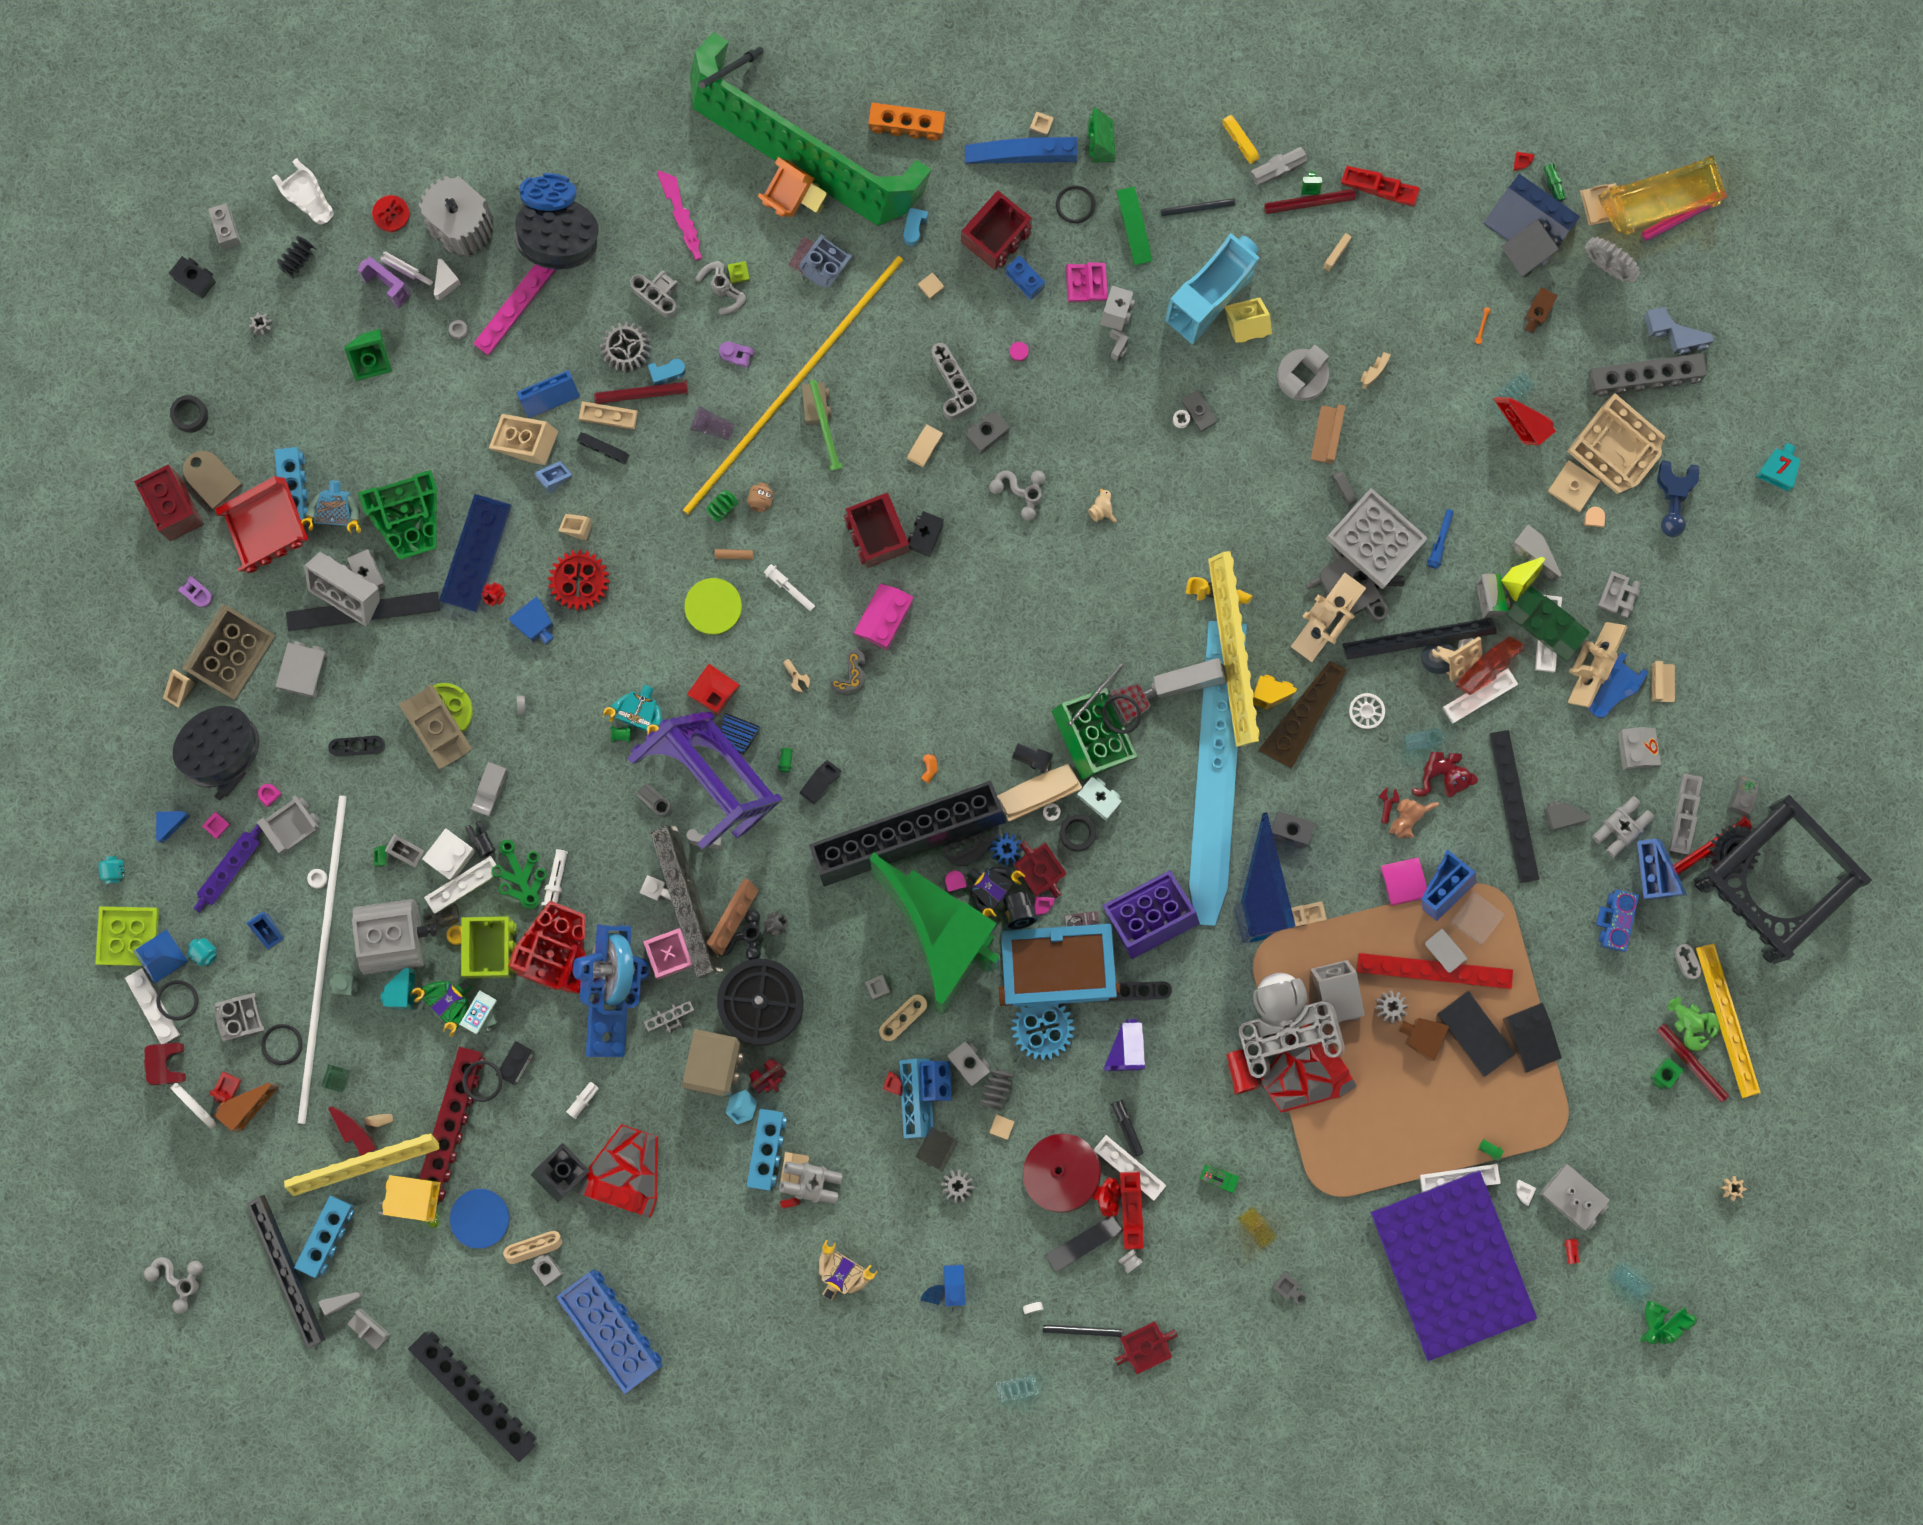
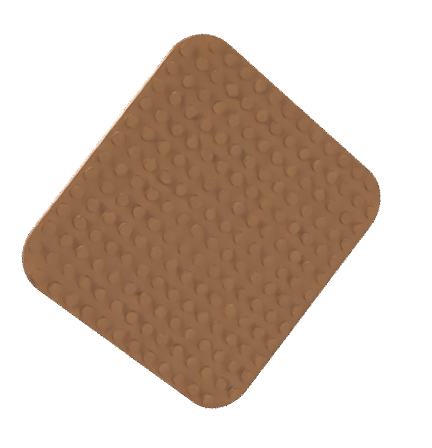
M1476 883L1438 921L1422 910L1421 899L1393 906L1387 904L1276 932L1265 939L1257 949L1253 961V975L1257 989L1265 977L1274 973H1286L1295 979L1300 978L1304 982L1307 990L1306 1005L1319 1002L1310 969L1348 960L1356 971L1358 953L1438 961L1427 948L1425 942L1441 928L1444 929L1466 955L1467 959L1461 964L1513 969L1512 989L1357 973L1365 1016H1361L1357 1020H1344L1339 1023L1345 1045L1344 1054L1340 1057L1349 1069L1356 1087L1339 1098L1289 1111L1306 1175L1313 1185L1322 1192L1336 1197H1348L1417 1180L1423 1174L1451 1171L1492 1161L1493 1157L1478 1150V1146L1483 1138L1497 1147L1501 1146V1149L1504 1150L1501 1158L1546 1147L1556 1141L1563 1133L1568 1121L1569 1107L1557 1062H1551L1525 1073L1503 1021L1505 1017L1540 1004L1514 907L1506 895L1495 887ZM1390 990L1393 991L1394 996L1397 992H1400L1399 999L1406 998L1402 1005L1409 1006L1407 1009H1402L1407 1015H1400L1402 1018L1400 1022L1395 1018L1394 1024L1390 1023L1389 1018L1386 1022H1383L1384 1015L1377 1016L1381 1009L1375 1010V1006L1381 1005L1376 1002V999L1380 998L1383 1000L1381 994L1386 993L1388 996ZM1469 991L1514 1051L1515 1055L1483 1077L1449 1030L1445 1035L1435 1060L1430 1061L1405 1044L1408 1035L1399 1032L1402 1022L1406 1021L1413 1025L1417 1018H1422L1444 1024L1437 1013ZM1394 1003L1387 1005V1007H1390L1388 1009L1390 1012L1396 1010V1007H1393L1395 1006ZM1328 1024L1325 1027V1032L1331 1035L1334 1028ZM1276 1033L1269 1035V1037L1276 1036ZM1293 1034L1289 1035L1288 1043L1293 1038ZM1333 1043V1047L1338 1052V1045L1336 1043Z

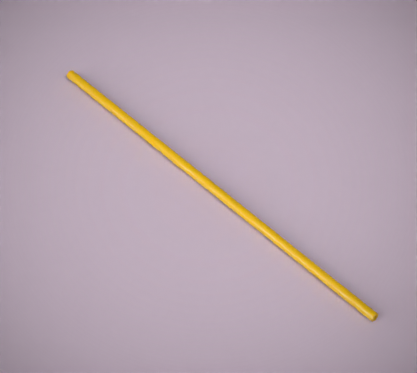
M900 256L896 257L683 511L689 515L900 266L904 261Z

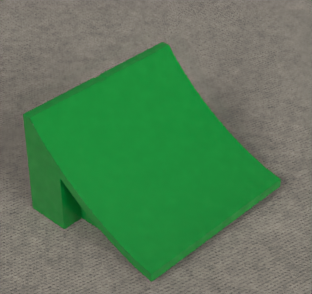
M874 852L870 857L873 877L888 892L908 922L928 969L936 1011L943 1015L977 963H979V968L986 973H989V971L994 973L998 967L1000 956L988 949V946L994 939L991 933L997 923L964 901L960 902L914 870L911 871L909 876L905 875L882 860Z

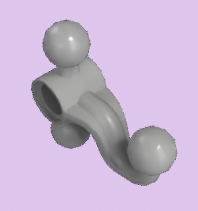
M1004 470L998 473L995 480L989 485L990 491L994 494H1000L1004 489L1002 480L1008 478L1012 492L1018 496L1025 497L1027 506L1021 511L1022 518L1026 521L1033 520L1036 516L1034 506L1038 505L1042 500V493L1039 487L1045 481V474L1042 471H1034L1031 474V482L1033 484L1024 490L1018 487L1017 478L1013 472ZM1035 492L1038 494V497L1030 499L1028 495Z
M165 1257L157 1258L152 1262L151 1266L145 1269L144 1277L150 1282L157 1280L160 1274L158 1267L164 1265L166 1280L170 1285L176 1287V1291L180 1295L179 1299L174 1301L172 1308L175 1313L183 1314L188 1309V1296L195 1295L199 1290V1284L195 1278L201 1274L203 1266L199 1261L190 1262L187 1266L188 1277L178 1280L174 1277L172 1262ZM187 1282L191 1285V1290L188 1293L184 1289Z

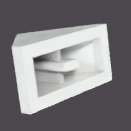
M438 259L434 296L436 300H441L461 285V283L442 259Z

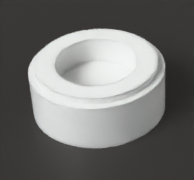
M314 869L308 874L307 881L311 887L319 889L326 885L328 877L323 870Z
M1041 1302L1023 1307L1025 1315L1044 1310Z

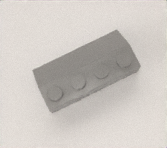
M321 552L304 565L308 591L362 625L367 626L380 601L379 588L374 583L366 581L361 575L355 574L345 565L337 563L333 558Z

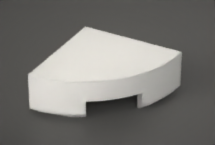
M1517 1180V1196H1519L1518 1198H1520L1523 1204L1529 1206L1536 1188L1521 1180Z

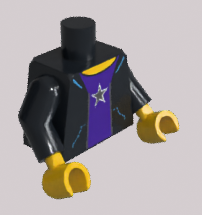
M1003 867L986 868L982 874L972 868L966 877L974 882L970 889V898L974 909L986 917L990 915L996 917L994 913L995 908L1012 888L1014 882L1018 885L1022 884L1018 881V878L1020 876L1025 877V875L1020 871H1013Z

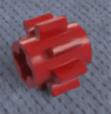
M495 582L492 585L489 583L485 585L484 591L481 593L484 602L492 606L496 603L501 605L506 596L503 586Z

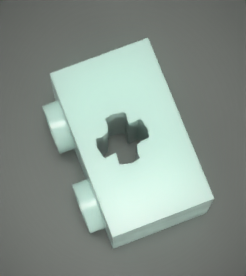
M1091 777L1077 794V797L1106 821L1121 804L1120 795L1114 790L1109 791L1105 788L1106 784L1098 777L1096 779ZM1096 794H1104L1105 800L1097 801Z

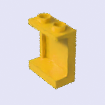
M389 1175V1179L386 1182V1198L382 1205L383 1215L434 1222L441 1182Z

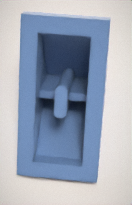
M559 461L537 471L535 476L551 494L569 479L572 474Z

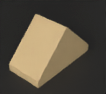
M565 514L559 532L586 541L593 523L590 518L585 516Z
M173 669L170 673L163 699L180 708L196 683Z

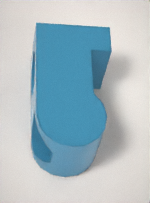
M914 208L909 209L903 235L904 242L907 245L915 246L919 243V230L921 222L927 223V211Z
M673 359L669 364L656 367L655 363L648 365L654 385H661L684 376L686 371L685 365L680 359Z

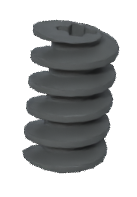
M996 1068L997 1070L990 1071L994 1078L987 1079L991 1085H985L984 1087L989 1092L982 1093L986 1100H980L979 1103L999 1111L997 1107L1004 1106L1000 1100H1006L1007 1098L1002 1093L1009 1092L1005 1085L1012 1084L1008 1078H1014L1015 1075Z

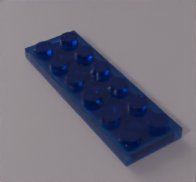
M474 494L439 599L440 602L477 612L482 597L481 593L484 591L483 588L486 585L512 507L511 504Z

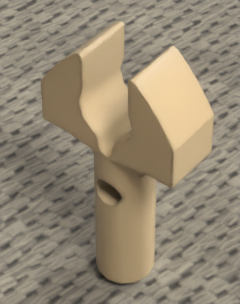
M789 659L785 660L783 664L793 678V683L790 684L793 690L802 693L803 691L798 686V680L804 681L809 688V677L807 674L804 676L800 675Z

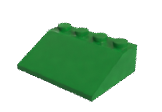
M1104 688L1071 726H1068V723L1095 692L1061 703L1051 710L1082 780L1138 757L1128 734H1119L1110 730L1103 720L1102 710L1105 702L1108 700L1107 694L1109 693L1107 688ZM1109 703L1106 710L1109 723L1116 729L1125 730L1111 703Z

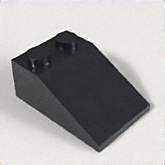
M1543 1003L1503 1018L1525 1073L1562 1058L1551 1021Z

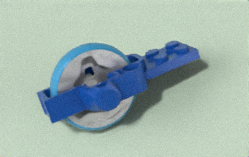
M597 924L596 943L592 954L576 958L573 963L574 977L581 980L580 1001L583 1005L589 1006L586 1043L587 1057L625 1056L627 1009L638 1005L640 983L646 980L650 973L649 962L646 959L632 955L630 947L632 926ZM610 930H611V931H619V934H617V933H608V932H609ZM593 994L594 999L590 1002V996ZM629 995V1000L626 1003L625 999ZM604 1004L616 1005V1008L604 1009ZM609 1032L610 1039L604 1042L603 1035Z

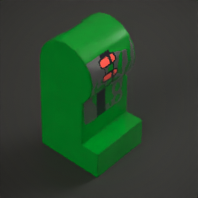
M1205 1164L1199 1179L1229 1193H1234L1239 1176Z

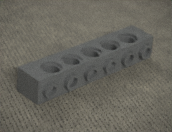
M1703 353L1592 368L1588 375L1592 395L1598 394V397L1609 395V392L1623 394L1630 389H1635V392L1646 390V387L1652 386L1653 389H1660L1667 384L1676 387L1683 385V382L1689 381L1690 384H1697L1702 382L1707 373ZM1681 368L1687 369L1688 374H1683ZM1662 370L1668 371L1670 377L1664 376ZM1644 373H1649L1651 379H1646ZM1625 375L1631 376L1633 382L1627 381ZM1607 378H1612L1614 384H1609Z

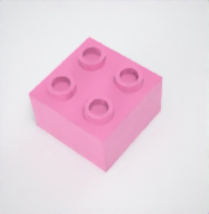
M680 928L643 941L658 980L695 966Z

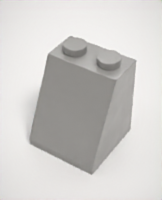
M1348 960L1310 969L1318 1001L1329 1002L1333 1005L1338 1024L1344 1020H1357L1361 1016H1365L1357 972ZM1326 1005L1321 1006L1322 1016L1327 1015L1328 1007Z

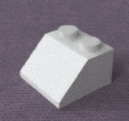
M445 828L422 859L449 880H453L469 862L476 850Z

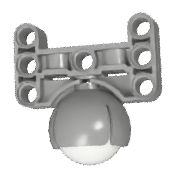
M1274 973L1265 977L1259 984L1258 989L1253 991V1003L1262 1018L1245 1022L1239 1028L1248 1068L1253 1077L1263 1078L1270 1073L1268 1057L1321 1042L1326 1055L1329 1057H1340L1344 1054L1345 1045L1333 1005L1329 1002L1306 1005L1307 990L1300 978L1295 979L1286 973ZM1323 1005L1328 1007V1014L1322 1016L1320 1013V1007ZM1314 1023V1025L1308 1026L1305 1028L1301 1027L1303 1025ZM1328 1024H1331L1334 1028L1331 1035L1325 1032V1027ZM1249 1025L1254 1029L1250 1037L1245 1031ZM1276 1033V1036H1272V1037H1268V1038L1263 1037V1036H1267V1035H1271V1034ZM1291 1034L1296 1037L1294 1045L1288 1043V1037ZM1333 1043H1336L1339 1047V1051L1336 1054L1330 1051ZM1254 1044L1259 1048L1257 1055L1251 1053V1047ZM1259 1063L1264 1067L1262 1074L1256 1072V1066Z

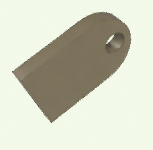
M195 452L184 463L183 473L185 479L213 510L242 486L226 466L211 452ZM196 458L202 461L201 466L198 468L192 467V461Z

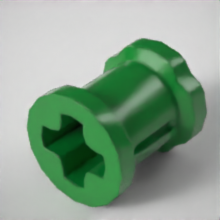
M611 726V743L615 741L631 743V726Z

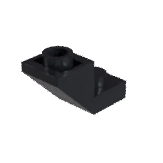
M826 760L816 769L799 794L815 805L825 795L829 785L840 776L842 771Z

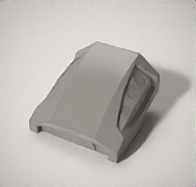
M255 993L214 1004L215 1018L223 1042L264 1031L256 1005Z

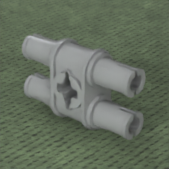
M1634 796L1622 807H1617L1616 811L1607 820L1603 821V826L1592 836L1598 844H1601L1611 833L1617 836V839L1606 849V852L1613 858L1625 847H1630L1631 843L1639 835L1643 834L1644 828L1655 818L1648 810L1636 821L1630 818L1635 809L1641 805L1640 801ZM1625 823L1627 825L1626 829L1622 831L1620 829L1622 826L1621 824Z
M785 1162L783 1172L799 1176L798 1184L782 1181L779 1187L780 1192L795 1195L799 1200H811L814 1203L823 1201L835 1204L837 1202L838 1193L824 1190L822 1187L824 1181L840 1184L842 1173L826 1170L824 1166L809 1165L807 1162L802 1164Z

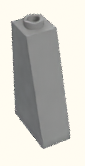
M1217 658L1154 676V682L1151 684L1155 694L1157 693L1159 698L1226 684L1227 682L1223 664Z

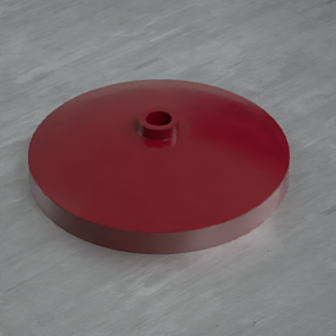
M1054 1134L1040 1140L1028 1153L1023 1167L1024 1185L1030 1197L1044 1209L1057 1213L1075 1211L1087 1204L1096 1193L1101 1179V1166L1096 1152L1083 1139L1071 1134ZM1062 1169V1173L1058 1174V1170Z

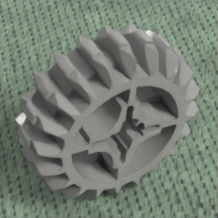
M618 322V328L616 329L611 325L612 332L606 330L605 334L607 337H602L601 340L604 343L600 344V348L603 349L601 355L605 356V363L609 362L610 368L615 366L616 371H619L622 367L625 373L627 367L633 372L634 365L640 369L639 362L646 364L644 357H650L647 351L651 350V346L647 344L651 341L650 338H646L647 332H642L641 326L636 328L635 323H632L629 327L628 322H625L624 326H621V323ZM625 334L634 335L639 340L627 339ZM619 336V342L611 347L613 340ZM623 340H625V343L628 345V354L624 350ZM640 347L638 354L632 358V352ZM612 354H622L626 357V360L618 359Z

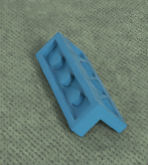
M930 1059L899 1060L900 1080L903 1085L901 1099L904 1139L934 1137L932 1102L921 1101L920 1062H927ZM906 1064H911L912 1072L910 1075L907 1073ZM909 1084H911L913 1087V1091L911 1094H909L908 1092ZM911 1103L914 1106L912 1114L909 1112V1105ZM911 1123L915 1125V1134H910Z

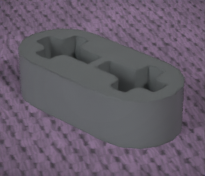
M1342 471L1332 474L1331 478L1346 505L1349 506L1357 502V497Z

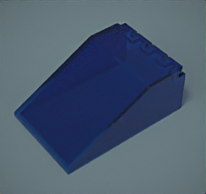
M1267 812L1263 813L1254 824L1234 905L1240 937L1245 944L1249 941L1251 943L1267 939L1276 932L1295 927Z

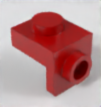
M222 1072L215 1089L210 1090L209 1095L213 1096V1100L216 1102H226L234 1098L242 1080L227 1072Z

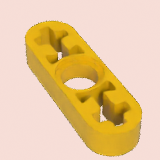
M1229 115L1222 120L1224 128L1234 142L1236 141L1239 144L1238 148L1247 161L1252 164L1259 160L1260 157L1257 150L1234 117Z

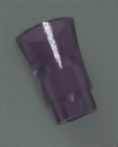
M699 406L690 430L708 434L719 439L721 437L729 441L735 424Z

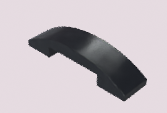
M1114 1216L1107 1217L1046 1254V1257L1055 1272L1116 1236L1122 1232V1229Z

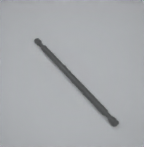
M1120 664L1068 723V726H1071L1117 674L1118 670L1123 667V664Z

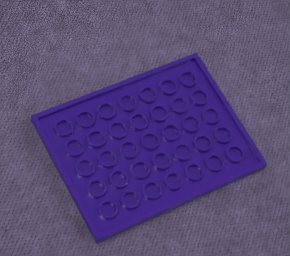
M1480 1170L1370 1212L1427 1361L1537 1319Z

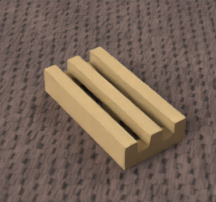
M1347 233L1344 234L1324 264L1323 268L1328 272L1352 238Z

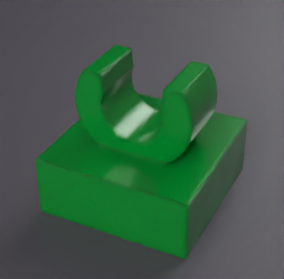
M1308 172V177H1303L1301 195H1319L1322 177H1316V172Z

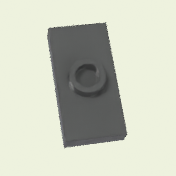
M1198 390L1181 399L1200 432L1217 423Z

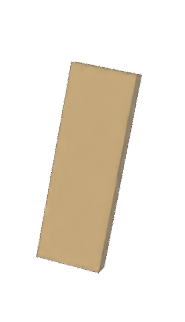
M582 401L579 421L635 430L638 411Z

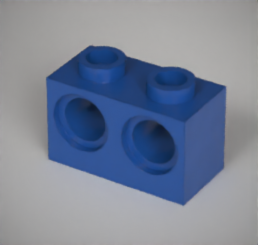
M1020 255L1006 267L1005 274L1030 300L1045 288V281Z
M950 1061L920 1062L921 1101H952Z

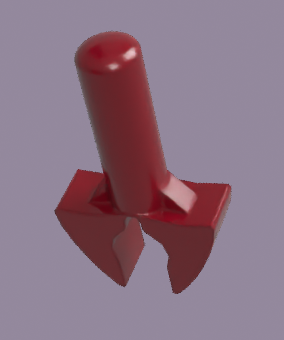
M1388 787L1378 797V799H1382L1384 802L1381 823L1383 824L1389 823L1392 804L1400 802L1396 789H1394L1393 797L1390 800L1387 797Z

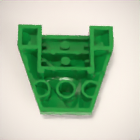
M432 470L413 475L411 478L383 487H374L358 492L364 512L369 516L374 526L380 531L400 560L437 549V486Z

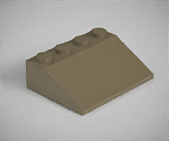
M221 604L181 669L235 700L275 635L229 606Z

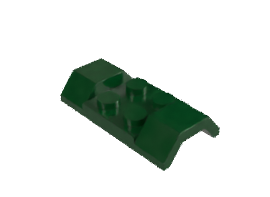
M1531 585L1527 587L1506 614L1565 661L1574 654L1590 633L1574 617Z

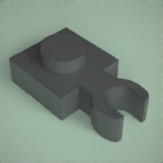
M1286 1272L1272 1286L1286 1300L1292 1296L1294 1302L1299 1306L1302 1304L1298 1302V1296L1302 1295L1304 1298H1308L1305 1293L1296 1290L1300 1285Z

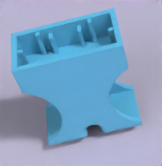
M1230 233L1206 265L1194 277L1185 282L1170 298L1165 321L1191 344H1194L1203 335L1232 298L1252 281L1255 273L1254 269L1257 267L1260 258L1256 255L1259 252L1256 244L1246 236H1241L1240 239H1237Z

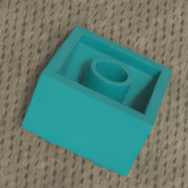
M404 968L384 986V991L381 992L380 998L384 1007L413 1010L414 994L410 995L415 987V970Z

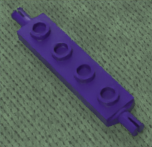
M258 824L251 833H242L196 893L200 900L193 909H197V912L200 913L206 903L210 905L215 903L258 847L260 842L257 837L262 832Z

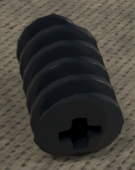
M300 236L296 237L298 243H291L293 249L287 248L288 254L283 253L281 255L284 261L281 259L277 260L279 269L292 279L295 278L292 272L299 273L297 266L304 267L301 261H309L306 254L313 256L310 249L317 250L310 242Z

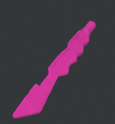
M659 170L657 171L666 198H671L674 206L673 215L679 228L684 233L683 239L688 249L693 253L695 261L702 260L699 251L700 241L696 237L697 230L694 228V222L689 219V210L682 207L677 177Z

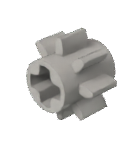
M257 312L254 318L250 317L252 324L249 325V328L254 330L256 336L261 333L266 337V332H272L270 325L274 323L271 319L268 320L269 316L266 313L262 316Z

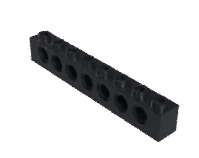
M428 1331L424 1332L408 1350L518 1463L521 1462L538 1445L535 1441L537 1439L536 1436L529 1430L526 1432L521 1427L523 1423L516 1416L512 1418L507 1413L509 1411L508 1407L502 1402L498 1403L494 1399L495 1394L489 1388L484 1389L480 1385L482 1381L475 1374L470 1375L466 1371L468 1368L466 1364L461 1360L457 1361L452 1356L454 1352L448 1346L443 1347L439 1343L440 1338L433 1331L431 1333ZM431 1347L436 1348L438 1351L436 1358L429 1356L428 1352ZM445 1361L451 1364L450 1372H445L442 1368ZM461 1375L465 1378L464 1386L457 1385V1376ZM473 1389L479 1393V1398L476 1401L470 1398V1392ZM485 1404H490L493 1407L491 1415L484 1412ZM499 1418L506 1420L507 1426L505 1429L498 1427L497 1421ZM513 1432L520 1434L521 1440L519 1443L512 1441L511 1435Z

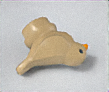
M1100 489V495L1096 498L1095 504L1088 509L1089 515L1095 522L1103 520L1104 517L1110 519L1113 523L1117 522L1112 514L1111 493L1108 490Z

